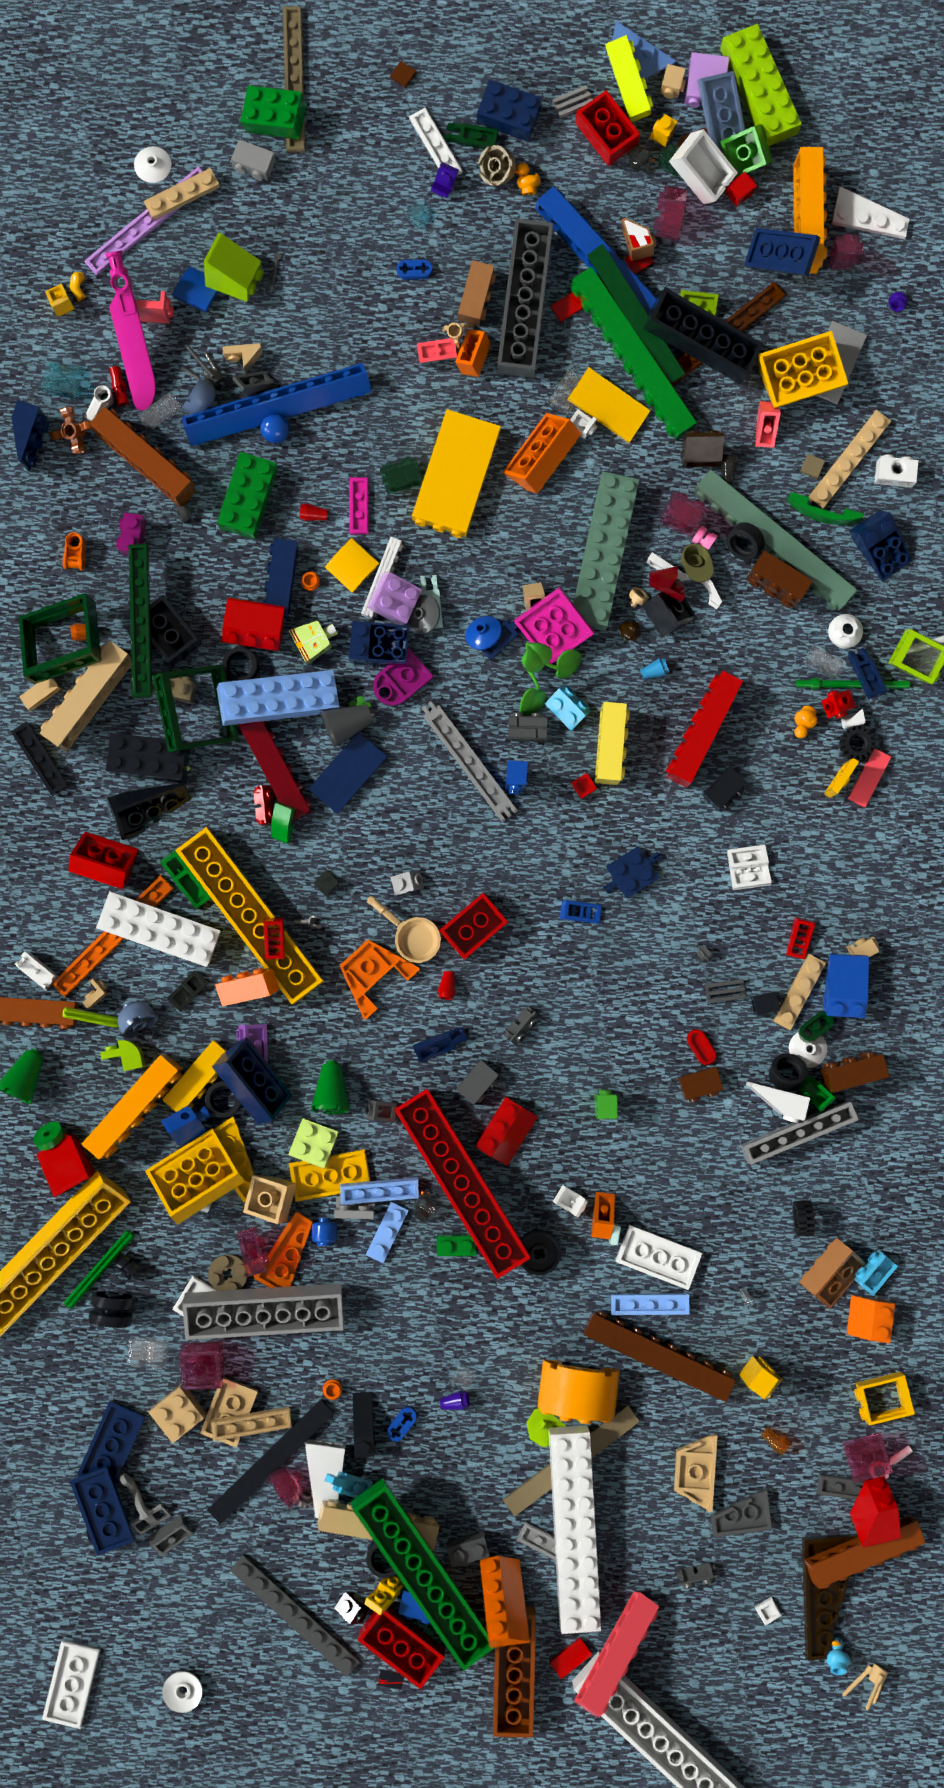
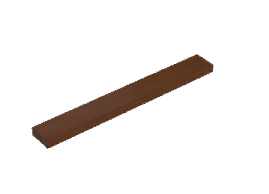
M774 281L725 320V322L743 332L783 300L786 294ZM686 353L680 356L677 362L685 375L672 383V387L703 363Z

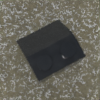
M663 592L658 593L642 605L662 638L697 619L685 598L681 602Z

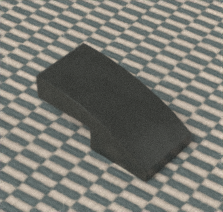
M194 970L167 997V1000L181 1013L208 985V982Z

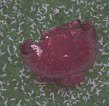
M279 1468L266 1477L267 1482L274 1485L273 1488L276 1495L285 1506L288 1505L289 1509L301 1499L303 1495L301 1481L303 1478L297 1470L292 1472L288 1468Z

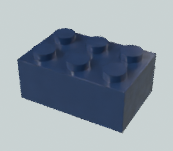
M489 79L477 111V124L487 128L498 129L501 133L529 142L542 108V97Z

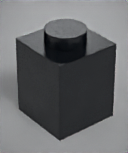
M776 992L750 997L754 1015L758 1016L780 1011L779 1006L782 1005L779 995H776Z

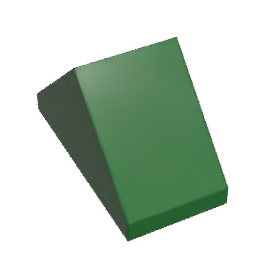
M811 1075L805 1079L802 1087L798 1089L803 1096L810 1098L809 1103L817 1111L822 1112L836 1099Z

